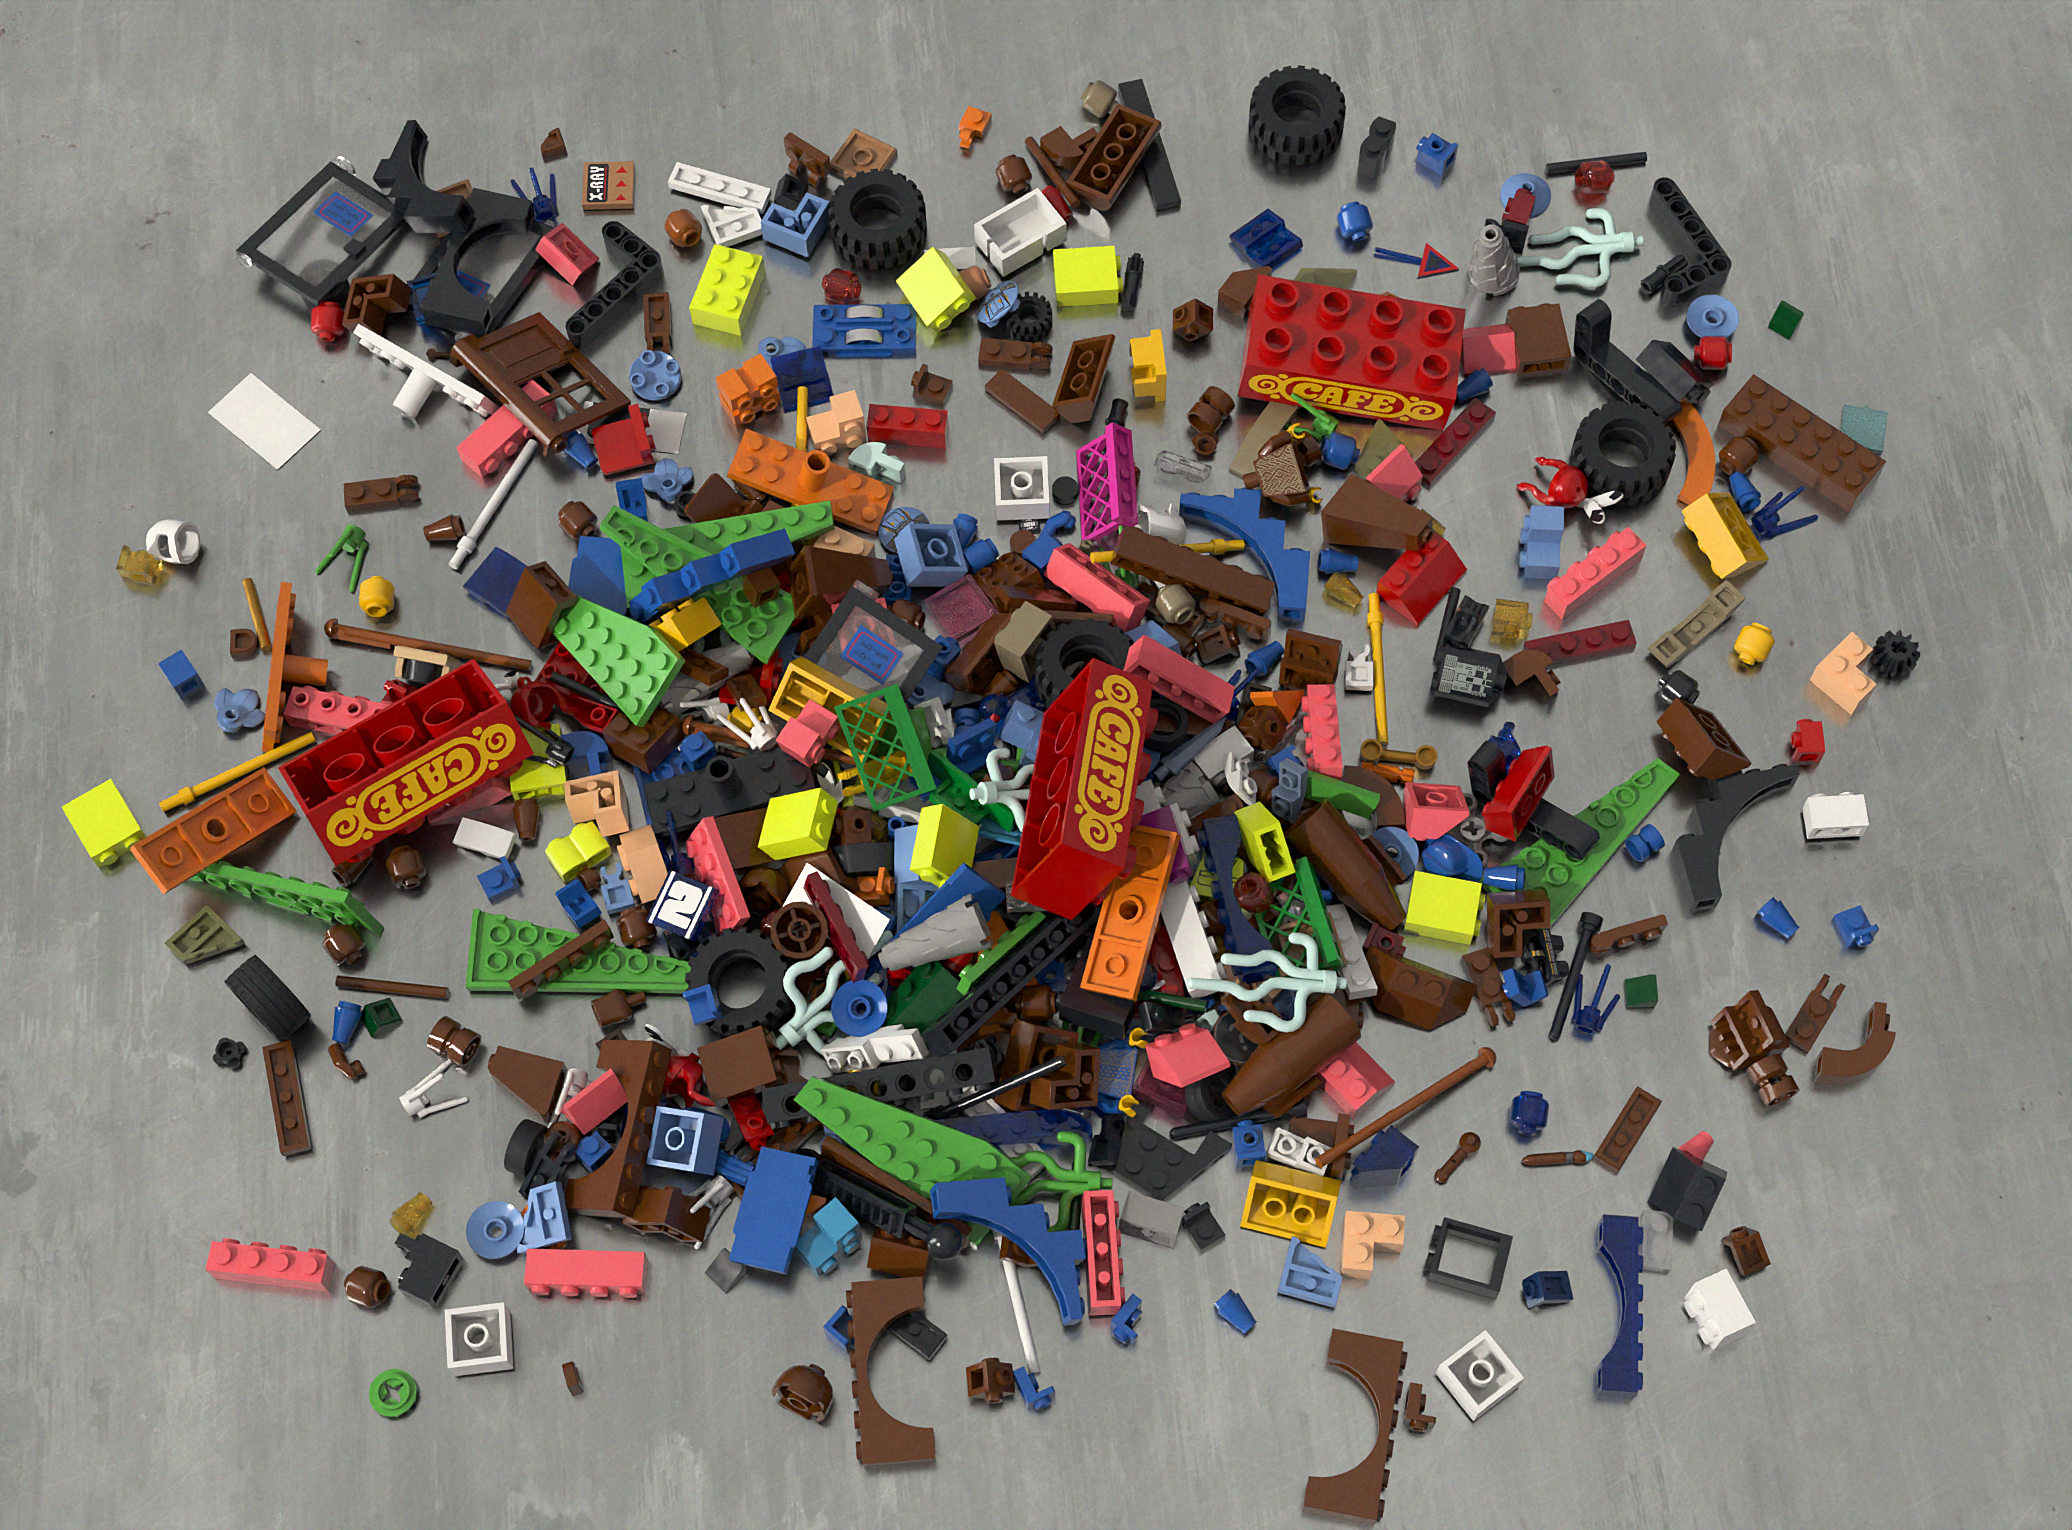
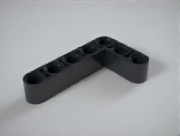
M1668 177L1657 179L1651 192L1650 204L1693 264L1668 276L1664 282L1660 300L1665 306L1675 308L1723 286L1727 281L1732 262L1677 184Z
M618 221L607 222L602 227V235L607 251L626 265V267L566 321L565 328L568 339L577 349L589 346L635 304L643 294L647 293L660 281L664 275L660 254Z
M1601 299L1595 300L1576 315L1573 346L1575 356L1628 404L1632 405L1635 402L1641 404V408H1651L1655 411L1654 415L1657 417L1661 415L1667 424L1682 412L1681 404L1662 385L1609 341L1612 320L1611 310Z
M1487 740L1483 742L1467 762L1472 794L1484 806L1488 801L1491 802L1493 800L1497 785L1507 777L1503 751L1495 743ZM1543 798L1524 827L1525 830L1580 861L1588 855L1600 840L1598 832L1590 825Z

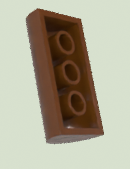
M1117 104L1066 182L1077 198L1092 208L1102 211L1109 210L1161 130V121Z

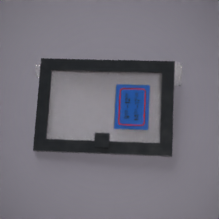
M337 156L236 250L237 260L246 269L254 265L319 306L395 233L406 220L403 217L404 214L398 212L386 195L355 177L356 171L350 161L342 156Z
M533 220L527 236L512 234L487 239L473 247L462 259L458 268L457 276L459 275V279L457 280L469 293L490 302L493 318L486 335L495 330L544 263L545 259L535 249L541 238L557 227L551 220H546L544 224ZM448 233L409 284V287L414 288L429 284L431 278L436 276L439 259L444 257L447 251V241L449 237H453L454 233ZM429 287L411 291L408 312L424 318L420 311L417 292L427 289L429 292ZM451 330L456 333V335L454 336L456 341H459L460 339L471 335L468 333Z
M856 580L804 658L869 694L898 684L906 704L943 646L877 603L876 599L880 594L861 581ZM884 695L876 697L886 703ZM768 711L774 728L781 733L788 721ZM826 743L824 748L832 749L833 746ZM839 762L840 766L845 770L855 767L852 764Z

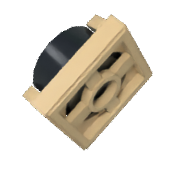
M398 645L395 646L393 656L397 657L395 677L422 684H429L462 665L460 660L446 654Z

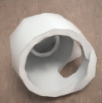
M1172 503L1161 514L1156 513L1150 505L1141 504L1139 506L1138 525L1135 527L1142 529L1144 533L1164 537L1170 543L1176 545L1184 544L1188 530L1183 518L1178 515L1177 509Z
M167 519L159 521L147 533L146 551L168 563L189 564L198 556L200 533L196 525L185 520Z

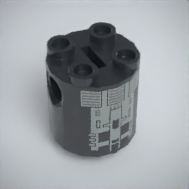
M1449 643L1439 647L1436 665L1441 667L1439 673H1433L1430 691L1435 692L1434 696L1488 708L1503 694L1507 671L1500 654L1458 647Z

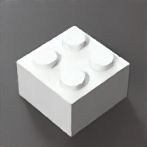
M1047 456L994 458L997 520L1050 518Z
M1727 1269L1694 1283L1684 1297L1686 1300L1684 1305L1691 1318L1695 1317L1700 1326L1699 1334L1706 1345L1710 1344L1713 1351L1744 1337L1756 1323Z
M504 1302L445 1310L447 1367L454 1376L513 1369L510 1310Z
M1486 1330L1440 1364L1435 1373L1473 1421L1518 1388L1524 1379Z

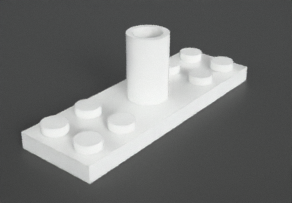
M360 324L353 333L361 338L359 343L368 348L369 351L381 358H386L390 363L402 370L405 366L413 370L392 404L408 415L416 418L435 384L443 387L442 391L452 396L453 399L463 405L470 406L484 417H487L488 414L493 415L500 408L483 394Z

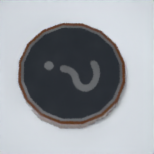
M1227 1011L1218 1017L1211 1035L1229 1062L1234 1066L1240 1067L1243 1066L1260 1044L1253 1043L1243 1036L1233 1025L1235 1019Z

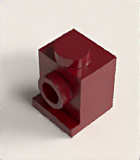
M1519 188L1516 190L1514 198L1509 197L1505 208L1506 213H1503L1501 225H1503L1504 220L1528 225L1536 196L1526 189Z
M1374 922L1362 946V950L1366 956L1371 944L1404 956L1407 947L1403 946L1404 937L1379 927V924ZM1381 942L1389 945L1390 947L1382 946Z

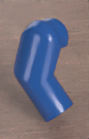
M1062 511L1047 520L1041 534L1046 532L1050 537H1054L1057 529L1061 526H1064L1066 529L1072 528L1076 523V518L1071 515V512Z

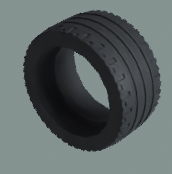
M256 955L242 963L224 981L244 1006L280 1043L299 1029L311 1016L310 1012L293 992Z

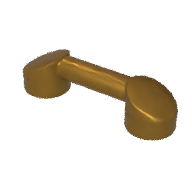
M1367 739L1360 748L1362 759L1367 762H1373V764L1379 760L1414 763L1419 769L1426 770L1433 767L1438 758L1436 749L1430 745H1423L1414 753L1383 749L1378 740Z

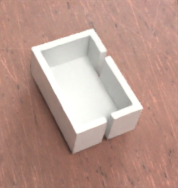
M1038 188L974 224L975 242L987 257L990 256L991 263L1002 277L1041 256L1044 248L1049 251L1067 241L1066 222Z

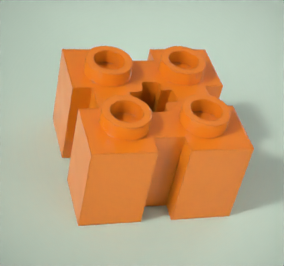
M761 353L743 362V367L737 370L732 368L715 377L717 388L720 391L721 405L736 427L751 422L756 416L755 413L760 410L768 412L775 409L781 403L780 393L777 389V376Z

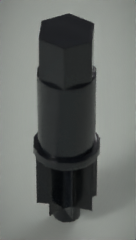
M1134 253L1131 258L1128 257L1120 307L1125 311H1134L1144 266L1143 258H1141L1139 253Z

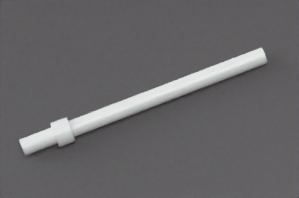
M529 439L467 536L461 538L457 545L458 550L448 563L452 568L458 569L466 555L471 554L476 547L475 542L537 448L538 443L535 440Z
M992 1230L994 1239L998 1240L999 1248L1001 1249L1002 1234ZM1002 1260L1029 1373L1039 1374L1041 1370L1016 1265Z

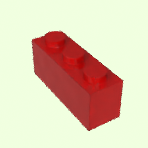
M869 404L866 425L868 442L946 449L949 430L948 410Z

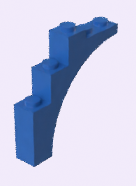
M1246 487L1241 489L1234 488V498L1220 494L1206 496L1195 492L1180 494L1179 516L1201 519L1222 527L1236 535L1239 539H1243L1244 543L1258 556L1272 582H1275L1277 618L1304 621L1310 551H1304L1300 548L1283 549L1285 521L1272 517L1259 519L1261 490H1249Z
M785 528L732 543L718 554L691 561L679 571L652 578L641 587L642 592L629 601L631 615L640 623L649 624L665 612L706 591L747 574L783 563L795 554Z
M1005 1177L936 1183L930 1189L934 1219H958L980 1224L999 1232L1017 1244L1036 1262L1049 1281L1059 1304L1063 1325H1075L1083 1319L1085 1303L1083 1298L1079 1296L1078 1289L1081 1283V1275L1079 1269L1075 1268V1265H1079L1086 1259L1085 1256L1087 1255V1240L1082 1237L1081 1230L1047 1232L1050 1227L1048 1212H1044L1043 1203L1009 1206L1012 1194L1010 1187L1006 1186Z

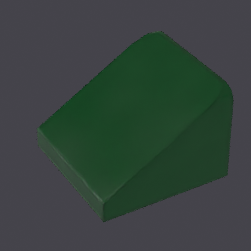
M1782 300L1770 320L1768 328L1786 339H1790L1799 328L1804 312Z
M1656 974L1624 980L1627 1008L1656 1006L1658 1002Z
M390 997L366 1004L361 1012V1020L371 1037L378 1036L402 1022V1018Z

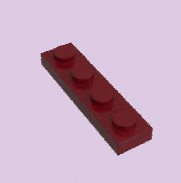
M1475 397L1415 461L1423 475L1422 482L1431 487L1495 418L1496 412Z
M1624 620L1525 641L1524 650H1538L1545 653L1553 660L1548 665L1551 666L1632 649L1636 647L1637 642L1630 621Z
M818 871L808 874L803 886L811 904L822 911L827 921L828 936L852 982L855 983L863 980L869 966L864 951L859 950L854 931L851 927H847L844 922L842 909L838 903H834L827 881L825 879L822 880Z

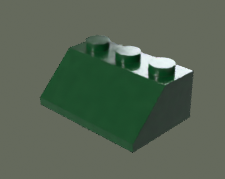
M942 960L917 966L887 999L888 1014L882 1027L902 1024L905 1030L917 1028L921 1034L963 996L956 989L961 978L955 971L947 967ZM924 1041V1043H925L927 1049L929 1050V1049H930L929 1046H928V1045L926 1044V1042Z

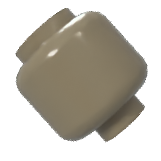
M1097 80L1094 83L1090 81L1080 98L1083 100V108L1099 118L1104 117L1106 113L1111 114L1119 103L1115 100L1117 91L1101 80Z
M1181 584L1162 587L1158 592L1155 602L1157 610L1170 624H1184L1195 613V600Z

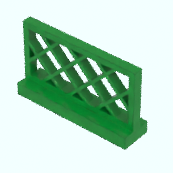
M898 684L834 707L873 812L937 789ZM881 695H884L888 705L883 716L867 710L871 700ZM868 700L865 708L857 705ZM853 706L863 711L857 726L845 721L842 713L843 709ZM888 711H890L893 721L886 718ZM866 712L881 719L875 734L859 728ZM884 721L895 725L897 729L893 743L877 736ZM848 726L855 729L852 737L849 732ZM857 731L873 737L867 752L855 748L853 740ZM898 737H900L903 747L896 744ZM876 739L891 745L885 760L869 754ZM894 747L906 753L907 760L903 768L887 762ZM857 752L865 755L862 763ZM867 757L883 763L877 778L871 777L864 772L863 766ZM908 763L910 764L913 773L905 770ZM886 765L901 771L895 786L879 780ZM905 773L915 778L919 789L907 793L897 787ZM868 779L875 781L872 789L869 785ZM877 783L892 789L888 801L880 804L876 803L873 795ZM895 791L903 794L901 796L893 798Z
M1306 856L1297 859V864L1293 865L1295 873L1292 874H1296L1298 880L1293 891L1281 887L1285 877L1277 879L1276 883H1269L1264 876L1246 882L1266 950L1277 951L1271 945L1276 933L1289 938L1290 934L1279 929L1284 918L1288 916L1298 921L1292 933H1298L1303 923L1312 927L1313 934L1311 937L1317 941L1318 952L1321 954L1323 961L1318 964V970L1333 968L1335 971L1345 967L1314 866ZM1265 884L1273 887L1266 901L1256 896L1254 888ZM1278 890L1290 895L1283 909L1271 904ZM1295 898L1303 901L1306 906L1300 917L1288 912ZM1268 908L1280 912L1274 926L1264 922L1263 918ZM1288 939L1280 953L1287 957L1289 961L1295 963L1296 967L1307 969V964L1304 963L1307 958L1306 947L1299 960L1287 955L1293 944ZM1269 961L1273 976L1281 977L1280 967L1276 963Z

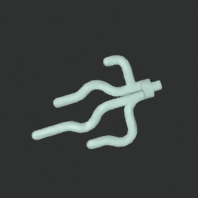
M1592 208L1587 210L1586 216L1589 219H1602L1605 224L1606 235H1596L1583 227L1573 225L1563 227L1554 233L1530 235L1528 241L1532 245L1560 242L1569 236H1578L1591 244L1574 247L1561 259L1535 255L1518 257L1520 267L1543 266L1549 269H1562L1572 264L1579 256L1600 254L1601 274L1598 277L1572 273L1560 274L1555 278L1556 283L1559 285L1580 284L1585 287L1596 288L1607 283L1611 277V255L1617 252H1633L1635 246H1643V236H1633L1632 231L1616 234L1612 214L1603 208Z
M1007 748L994 749L988 754L986 759L991 781L980 782L977 788L970 789V798L972 800L978 799L983 805L994 803L1007 805L1012 810L1016 824L1022 832L1025 812L1019 801L1028 800L1030 789H1017L1033 774L1034 764L1023 766L1017 772L1014 779L1003 781L997 760L1009 758L1010 750Z
M884 931L868 959L893 938L891 931ZM830 947L823 948L809 960L797 962L785 973L783 986L787 995L794 1002L796 1012L788 1023L778 1029L781 1035L776 1039L780 1050L787 1044L794 1047L804 1037L821 1055L823 1054L820 1049L828 1045L821 1040L813 1029L823 1022H834L830 1010H820L833 999L838 988L839 976L846 968L841 960L836 962L827 976L825 991L808 1006L803 995L795 986V979L801 973L817 969L831 958L833 950ZM874 973L867 980L879 985L883 978L880 973ZM838 1037L833 1042L843 1039V1037Z
M1294 932L1289 935L1288 939L1293 944H1301L1306 947L1307 969L1294 966L1287 957L1274 950H1262L1253 955L1225 953L1221 956L1223 964L1250 967L1271 961L1276 963L1283 972L1292 978H1270L1254 990H1247L1235 982L1192 977L1187 980L1186 984L1190 989L1228 992L1238 999L1248 1002L1260 1000L1273 989L1298 990L1294 1002V1017L1290 1021L1282 1020L1273 1013L1265 1011L1247 1010L1243 1015L1244 1019L1248 1022L1265 1023L1281 1032H1294L1305 1022L1306 1000L1311 993L1333 994L1336 988L1345 989L1347 980L1345 977H1337L1336 971L1318 970L1317 943L1307 934Z

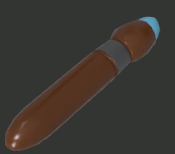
M1582 1150L1527 1155L1522 1158V1161L1527 1165L1571 1162L1586 1163L1594 1157V1154Z

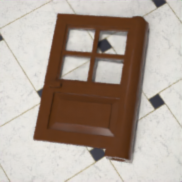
M540 312L480 338H477L474 334L466 336L457 341L451 349L450 363L456 368L464 365L544 444L543 455L545 457L562 452L568 444L569 433L631 405V400ZM571 363L586 379L563 388L548 372ZM542 376L557 392L534 402L519 385ZM591 383L606 400L584 409L569 393ZM563 397L578 412L555 422L540 406Z

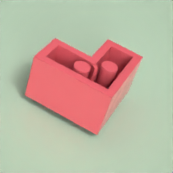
M810 699L796 720L792 717L789 719L777 737L776 742L782 751L811 768L813 763L818 764L824 756L826 750L823 748L828 740L833 741L841 729L839 726L840 721L838 716Z

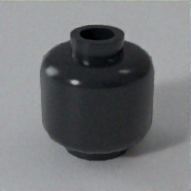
M1676 670L1671 675L1665 673L1657 685L1661 688L1659 698L1669 706L1677 697L1694 704L1700 695L1698 682L1681 670Z

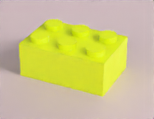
M714 244L689 306L692 323L741 336L766 274L763 256Z

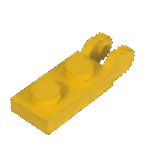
M899 750L891 753L887 762L903 768L907 760L905 751ZM887 755L882 756V757H879V758L882 759V760H885V758H886ZM874 759L865 762L863 766L865 774L877 778L883 763ZM908 763L905 770L913 773L910 764ZM886 765L879 780L889 785L896 783L901 771ZM857 767L837 773L839 780L850 779L856 775L860 779L861 784L848 786L842 790L844 797L866 792ZM904 773L901 780L907 779L910 776ZM868 779L869 785L872 789L875 781ZM877 783L875 789H878V788H881V787H884V786L881 785V784H879V783Z

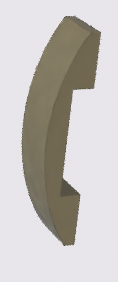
M1270 401L1242 442L1229 470L1241 477L1244 474L1256 471L1253 461L1258 459V451L1270 437L1282 432L1289 422L1292 423L1302 407Z
M1726 579L1707 596L1706 601L1670 632L1667 630L1648 647V650L1666 667L1671 666L1713 633L1744 602L1746 597Z

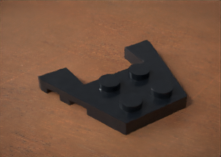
M1136 1086L1133 1097L1139 1101V1104H1133L1130 1107L1136 1112L1134 1117L1127 1115L1119 1154L1114 1166V1174L1154 1199L1165 1202L1187 1185L1202 1170H1206L1221 1155H1225L1230 1151L1232 1143L1210 1130L1196 1153H1190L1144 1125L1156 1107L1158 1098Z

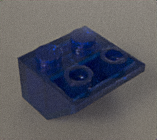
M1392 1125L1386 1132L1381 1129L1371 1141L1373 1145L1368 1153L1361 1152L1354 1161V1168L1351 1171L1353 1177L1350 1185L1354 1188L1396 1185L1413 1165L1419 1146Z

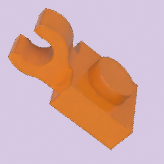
M968 106L959 123V131H961L959 138L962 139L959 144L960 147L969 149L975 136L983 138L992 120V113Z

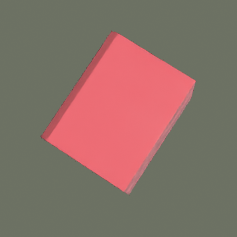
M561 223L544 235L535 249L572 286L600 259L564 223Z
M1507 324L1463 330L1460 359L1464 377H1467L1475 369L1480 370L1481 368H1484L1488 374L1516 370L1514 331Z
M610 1068L566 1102L561 1112L585 1135L628 1102L627 1094Z

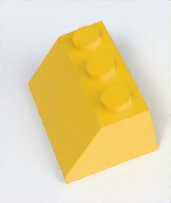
M1730 492L1706 493L1682 510L1685 516V524L1695 533L1698 538L1699 548L1707 554L1712 562L1711 568L1713 572L1721 579L1733 578L1769 560Z
M1256 1160L1240 1226L1289 1239L1292 1236L1297 1237L1301 1242L1326 1248L1341 1181Z

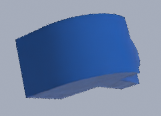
M642 478L615 482L620 508L650 523Z
M588 731L561 735L563 740L569 742L575 748L574 754L567 764L569 771L589 767L591 776L608 772L606 763L612 762V758L605 741L600 736Z

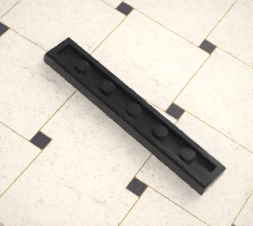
M1142 79L1118 84L1123 106L1155 119ZM1158 133L1141 159V163L1156 210L1180 206L1181 198L1160 133Z

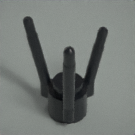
M515 716L519 725L548 743L545 753L549 755V758L531 755L526 760L547 764L555 769L559 764L564 767L569 763L575 750L571 746L572 744L563 740L551 729L543 730L547 734L545 735Z

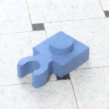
M619 862L615 863L617 870L613 875L607 874L605 866L601 867V875L604 881L608 883L601 885L608 915L635 907L628 878L621 880L623 870Z

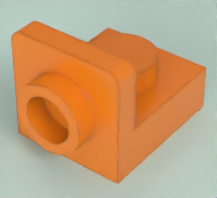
M879 867L878 876L857 877L860 889L855 893V896L870 906L889 905L890 896L895 891L894 878L890 877L886 867Z

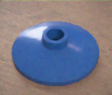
M860 980L855 983L849 981L842 985L835 993L831 1004V1013L835 1024L841 1031L851 1036L863 1037L874 1033L884 1024L888 1014V1002L882 989L875 983L868 980ZM864 1003L866 1005V1012L859 1014L857 1008L860 1004Z

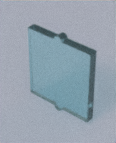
M1844 404L1840 431L1870 451L1882 454L1888 412L1869 409L1868 406L1857 407Z

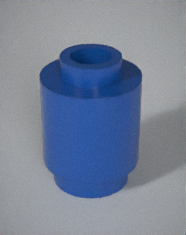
M990 538L980 539L962 550L967 570L972 575L982 568L995 562V558L999 557V552Z

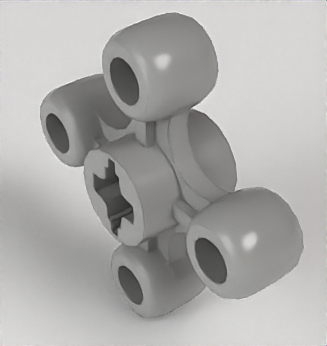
M1464 793L1466 803L1469 805V817L1464 819L1458 827L1452 828L1446 833L1478 854L1483 863L1484 871L1485 867L1487 868L1488 856L1482 850V843L1490 838L1498 842H1505L1508 839L1485 829L1484 822L1475 816L1478 806L1476 797L1470 793Z

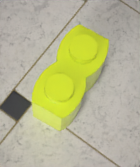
M592 821L576 825L569 836L552 840L545 850L548 860L564 883L577 878L576 873L583 870L582 867L584 865L589 868L594 867L612 854L609 844Z

